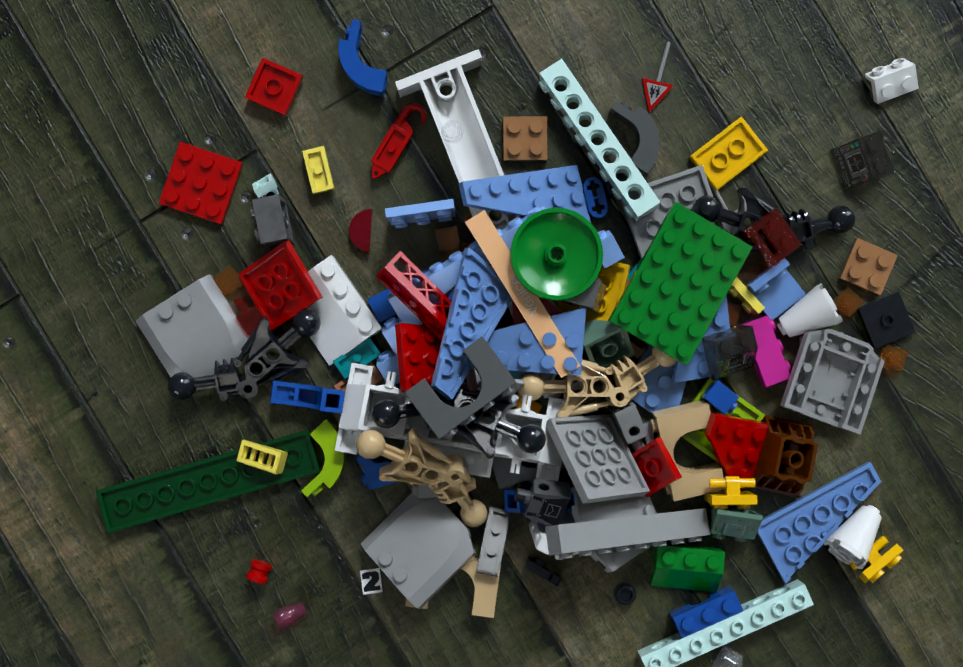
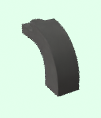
M615 101L609 114L627 124L634 131L637 138V148L631 160L641 175L646 177L653 167L659 152L660 140L656 124L649 113L641 106L634 113L631 111L632 108L626 103Z

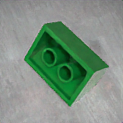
M668 542L665 546L654 547L650 585L716 593L723 576L725 551L716 547L687 544L671 545Z

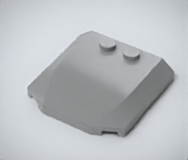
M211 274L198 279L136 320V323L170 377L179 372L188 373L193 378L214 375L215 360L220 365H223V359L230 364L231 358H236L240 355L242 347L250 337Z
M833 329L804 332L780 406L842 430L861 435L885 361L874 353V348L869 343Z
M575 486L570 488L571 493H574L575 505L571 507L576 523L657 514L650 497L638 496L583 504ZM630 545L631 550L617 552L616 547L611 548V553L598 554L597 550H592L593 555L590 556L595 561H600L606 567L604 570L608 573L615 571L648 548L635 549V545Z
M413 492L361 543L365 552L417 609H421L476 554L469 529L446 504L441 503L438 497L418 498Z

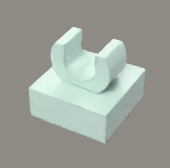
M271 173L252 184L258 198L261 196L262 198L267 197L268 192H273L275 195L279 194L276 181Z

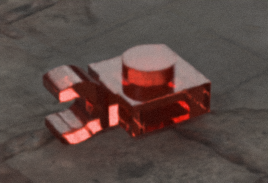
M239 296L233 300L241 312L236 318L249 336L259 324L262 315L256 305L250 308L244 296Z

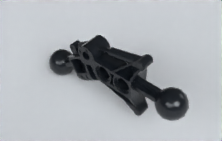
M746 187L737 190L740 201L737 213L721 208L715 198L706 195L699 197L692 207L693 212L711 223L717 220L732 225L730 234L743 242L753 238L770 242V246L747 243L752 246L750 252L771 251L773 254L780 256H789L801 251L803 248L812 249L815 233L829 229L836 233H845L852 229L855 224L853 211L843 205L832 208L827 217L812 221L804 209H800L798 213L793 211L791 215L789 213L781 215L775 211L774 207L751 193ZM746 218H749L751 221V226L748 229L744 227V220ZM766 225L771 227V233L768 236L764 232Z
M308 309L297 312L293 317V327L279 339L270 330L269 318L266 316L262 317L242 347L240 355L236 358H231L230 364L225 359H223V365H220L215 360L214 375L193 378L184 372L174 374L168 381L170 395L177 400H186L197 390L217 388V393L222 401L227 400L229 396L253 398L257 394L259 387L270 381H276L300 368L307 367L308 361L306 357L294 355L287 348L301 336L310 337L318 332L321 325L318 314ZM270 348H276L279 353L277 355H270L267 351ZM247 354L244 364L245 374L241 376L238 367L241 366L242 360ZM258 362L262 365V368L253 369L251 364ZM271 369H279L269 374V377L259 381V379L262 378Z
M460 386L454 398L447 400L433 389L442 402L452 407L467 406L475 400L466 396H472L476 399L480 393V390H476V392L463 390ZM500 394L493 400L496 403L485 412L480 409L474 414L476 419L466 426L461 423L455 428L458 430V434L482 451L488 459H492L495 455L493 444L495 431L517 440L519 448L525 453L533 454L540 451L546 442L545 433L538 425L528 424L520 427L501 419L507 410L517 405L518 396L515 394L507 395L504 398ZM388 399L378 401L374 405L371 414L373 422L377 426L386 429L394 427L400 419L421 416L412 403L397 405L394 401ZM484 417H491L494 422L492 424H485L482 419ZM424 420V424L427 430H429V425Z

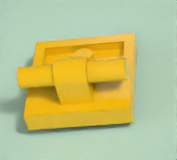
M725 476L724 479H709V488H724V491L704 494V500L716 509H727L728 505L737 506V508L741 509L751 508V505L757 504V495L749 491H740V488L755 487V478Z
M881 536L873 543L867 561L870 566L861 573L859 578L864 583H867L869 580L874 583L885 573L882 569L886 566L891 569L902 559L900 554L904 550L896 544L881 556L878 551L889 543L884 536ZM851 562L849 564L853 570L857 569L855 568L856 563Z

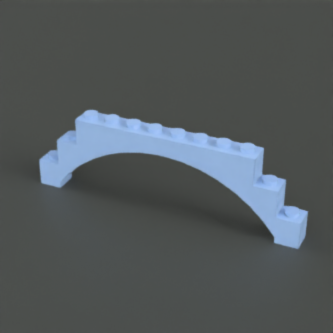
M537 206L531 209L524 218H515L508 223V227L502 230L497 229L509 250L520 225L532 214L546 209L545 206L541 208ZM609 230L599 231L598 234L603 246L602 265L604 268H607L625 257ZM477 241L472 242L468 247L490 264ZM454 252L448 257L449 260L442 264L441 262L433 264L429 267V271L424 273L444 294L456 285L463 252ZM412 278V284L416 288H422L421 281L418 278ZM390 291L388 293V300L399 318H390L382 327V334L392 348V351L386 350L378 356L377 368L385 381L387 371L397 373L394 384L396 385L400 383L395 325L399 323L422 325L423 322ZM428 294L429 301L432 304H437L438 298L434 294Z

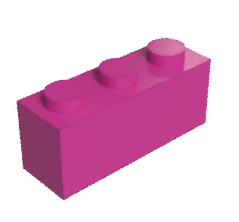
M767 315L738 325L748 352H755L754 356L750 355V358L752 359L761 387H768L789 379L792 369L788 360H784L782 354L784 348L780 339L777 340L774 333L776 331L774 321L769 319Z

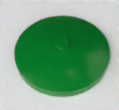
M548 208L532 214L516 231L510 249L511 265L518 281L533 295L552 301L567 300L587 290L596 280L603 262V246L597 230L584 216L565 208Z

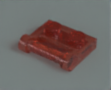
M777 208L771 210L744 231L747 238H751L766 260L765 264L769 269L776 266L783 258L802 245ZM760 229L777 251L775 255L771 253L758 234Z

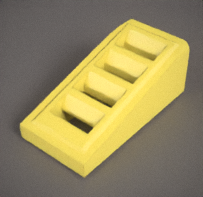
M242 440L236 461L273 474H281L284 470L288 452ZM249 447H251L252 451L250 459H246ZM258 450H260V455H259L258 462H257V461H255V460H256V456H257ZM269 453L267 464H264L266 455Z

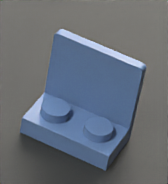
M785 258L776 261L745 285L765 307L762 310L764 314L768 315L769 319L772 320L805 296V292L786 269L790 264Z

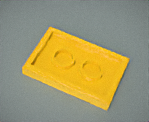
M741 116L693 153L689 159L696 167L703 166L708 182L717 191L765 154L768 149Z

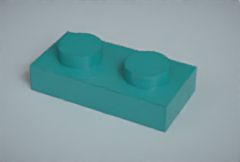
M368 338L344 356L341 355L333 360V363L344 379H347L350 374L351 363L367 365L376 359L381 352L373 340Z

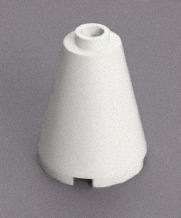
M821 283L779 317L780 323L777 326L783 336L787 334L790 338L804 334V332L837 325L843 322L841 315L837 314L836 305Z
M872 505L861 506L826 539L824 545L830 546L828 551L848 565L854 562L857 564L855 568L863 569L867 564L882 519L879 514L880 511Z

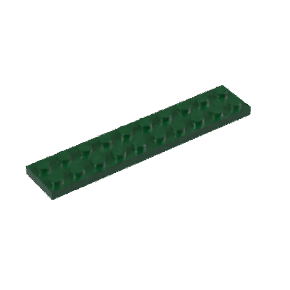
M310 429L259 443L288 452L284 470L281 474H273L237 462L240 450L238 449L96 490L107 533L321 472ZM249 447L246 459H250L252 451L251 447ZM258 450L255 461L257 462L260 455V450ZM269 453L266 455L264 464H267Z

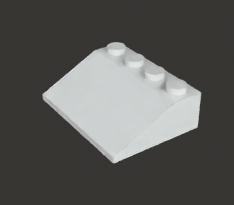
M332 255L308 271L323 297L307 308L317 313L321 321L320 329L310 338L329 366L334 364L333 360L341 355L344 356L382 330V325L378 322L369 306Z

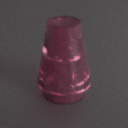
M301 601L277 608L273 616L279 629L284 627L287 629L307 614V610Z

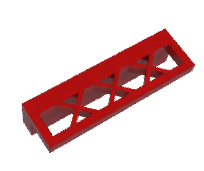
M399 251L377 273L376 277L441 340L447 322L445 310L450 309L451 300ZM399 260L405 266L406 272H400L393 264ZM412 278H418L421 281L422 288H416L412 284ZM428 294H434L438 298V304H432L429 301Z

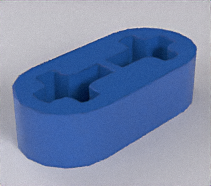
M590 177L583 184L588 212L592 218L601 219L608 211L603 184L598 178ZM590 182L599 187L595 190V197H593L591 190H587ZM594 200H597L598 205L604 208L600 211V214L592 211V208L595 207Z

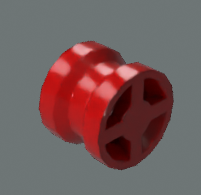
M252 559L250 562L251 569L247 572L246 578L256 583L266 584L268 581L267 574L271 571L272 565L261 560Z

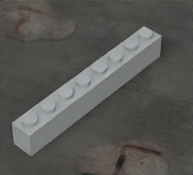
M706 508L545 527L549 556L558 555L559 559L572 558L575 552H578L579 557L593 555L592 550H597L598 554L611 553V548L616 547L617 552L631 550L630 545H635V549L649 548L648 543H653V547L667 545L666 541L671 540V545L685 543V538H688L689 542L702 541L701 536L710 535Z

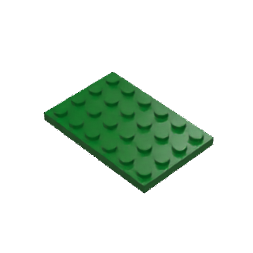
M673 202L608 321L678 362L688 365L749 255L752 246L678 202Z

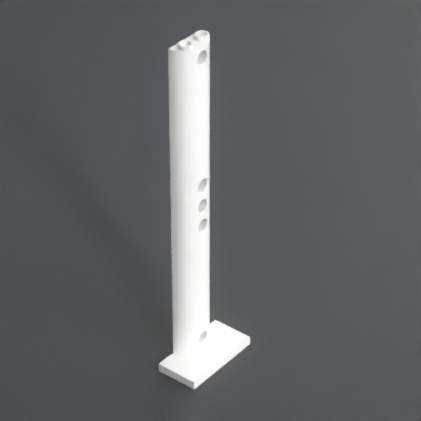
M479 49L395 82L400 98L421 89L423 90L459 183L462 181L504 176L464 72L481 66L482 56ZM445 85L450 86L452 93L447 96L440 93L441 87ZM469 207L472 217L483 211L482 209ZM485 210V212L487 213L488 216H489V212H490L491 210H489V211ZM501 212L500 220L491 221L496 229L502 230L508 227V223L511 220L520 217V215H507ZM511 301L508 308L513 318V308ZM537 372L543 380H554L555 376L558 375ZM574 380L570 387L572 391H576L581 388V385L577 380ZM543 393L544 399L562 396L561 393Z

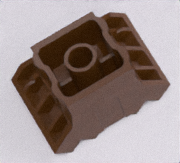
M765 415L761 422L769 424L752 477L755 478L756 485L750 488L797 497L804 490L805 483L811 482L818 444L813 442L814 431L811 424Z

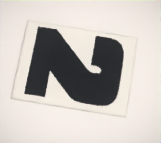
M380 568L360 571L363 595L383 592Z

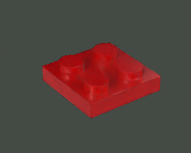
M262 58L245 98L286 116L303 80V75Z
M661 437L652 440L632 453L650 490L645 495L646 498L682 478Z

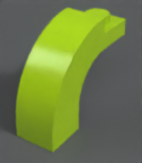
M329 418L310 434L321 446L325 461L319 475L301 490L306 497L311 494L316 496L325 488L322 485L323 483L330 489L338 481L345 467L346 453L335 451L339 429Z

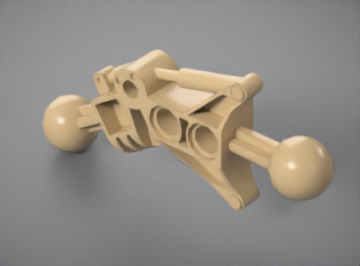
M654 347L652 354L636 365L625 355L622 357L623 363L618 359L616 360L617 367L610 364L609 367L605 368L598 366V363L582 359L581 376L566 375L564 380H543L537 373H525L519 378V380H524L525 385L518 390V393L522 398L523 395H527L526 400H528V396H532L531 401L539 399L543 393H564L562 407L556 413L557 418L586 414L610 405L623 407L636 397L637 393L647 391L645 379L643 378L645 374L658 366H673L677 360ZM597 371L604 372L606 375L612 374L616 387H613L607 376ZM574 380H577L581 385L577 393H574L570 387ZM597 380L603 385L599 393H596L593 389V384ZM617 393L620 395L619 400L616 399ZM588 397H606L605 402L580 405Z
M416 429L409 430V441L402 450L386 444L383 435L376 430H366L358 435L356 448L365 459H375L381 455L393 460L390 464L379 469V479L381 481H401L418 485H429L441 503L451 504L456 501L461 506L459 515L466 526L473 528L485 523L488 514L486 506L481 501L472 500L468 494L469 491L476 488V479L471 478L466 470L462 456L451 454L446 457L443 451L419 436Z

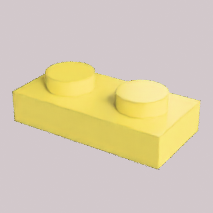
M321 146L302 151L312 194L335 190L325 147Z
M736 276L728 291L729 294L734 298L738 297L742 301L741 306L747 313L759 314L765 307Z

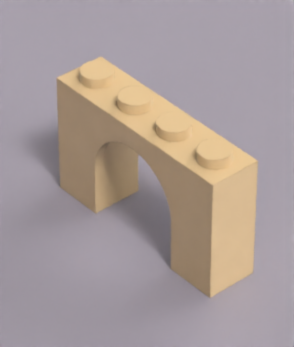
M700 400L652 412L653 419L650 420L652 431L657 433V438H662L682 478L664 488L666 495H670L673 501L724 490V488H709V479H724L722 468L717 462L687 468L678 465L673 455L675 444L681 436L707 427L711 414L709 404L705 400Z
M474 555L461 568L470 575L475 587L472 615L494 618L499 575L495 577L476 573L479 558H475ZM406 599L405 606L415 607L411 602H409ZM429 601L422 607V609H428Z

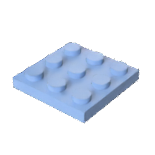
M453 199L385 208L386 218L391 226L394 225L395 228L408 227V223L414 222L417 225L430 224V220L439 219V222L451 221L452 217H456Z

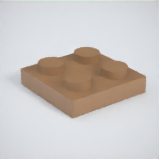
M547 116L503 117L504 162L547 161Z
M855 238L838 279L880 296L898 255Z

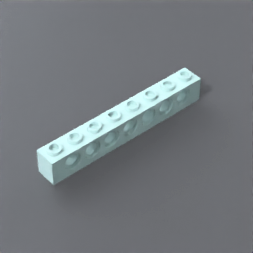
M560 59L540 72V81L538 83L544 93L548 92L552 97L550 101L557 111L561 110L566 126L569 129L571 127L574 129L577 142L580 146L584 145L589 151L587 153L588 158L593 164L597 163L601 169L599 173L603 180L610 182L613 187L611 189L616 199L623 201L625 204L624 210L629 218L634 217L637 222L659 208L661 202L564 61ZM558 85H564L567 89L565 91L559 92L555 89V87ZM571 102H575L579 105V107L576 109H569L567 105ZM582 120H588L591 123V125L588 127H582L579 124V122ZM598 137L603 140V143L601 145H594L591 140ZM611 155L615 158V162L607 163L603 158ZM624 173L628 179L626 181H619L616 175ZM636 191L640 194V198L633 200L628 196V193Z
M797 579L741 604L743 612L685 638H681L679 633H676L638 650L644 667H675L814 604L805 584Z

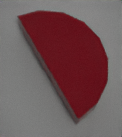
M373 209L357 213L349 226V235L353 244L361 251L370 253Z

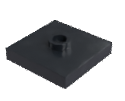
M899 292L856 308L870 344L874 349L916 333Z

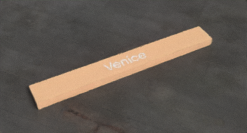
M483 210L465 223L545 353L554 358V367L562 378L572 372L564 367V360L567 357L575 358V356L566 345L564 338L540 299L526 290L516 278L511 265L510 250L485 210ZM548 332L553 333L556 336V343L553 346H546L543 343L544 334Z

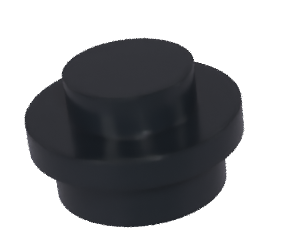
M623 582L616 586L614 597L618 603L629 605L636 599V590L632 584Z

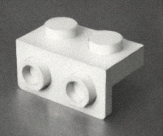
M904 58L896 59L892 64L875 67L871 72L865 74V78L871 81L874 102L877 104L919 89L916 66Z

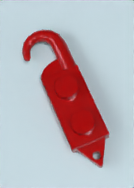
M417 103L406 105L394 124H392L371 159L373 163V180L387 172L391 173L412 138V127L406 122L409 114L415 110L419 111L422 116L421 123H425L427 113L421 105Z

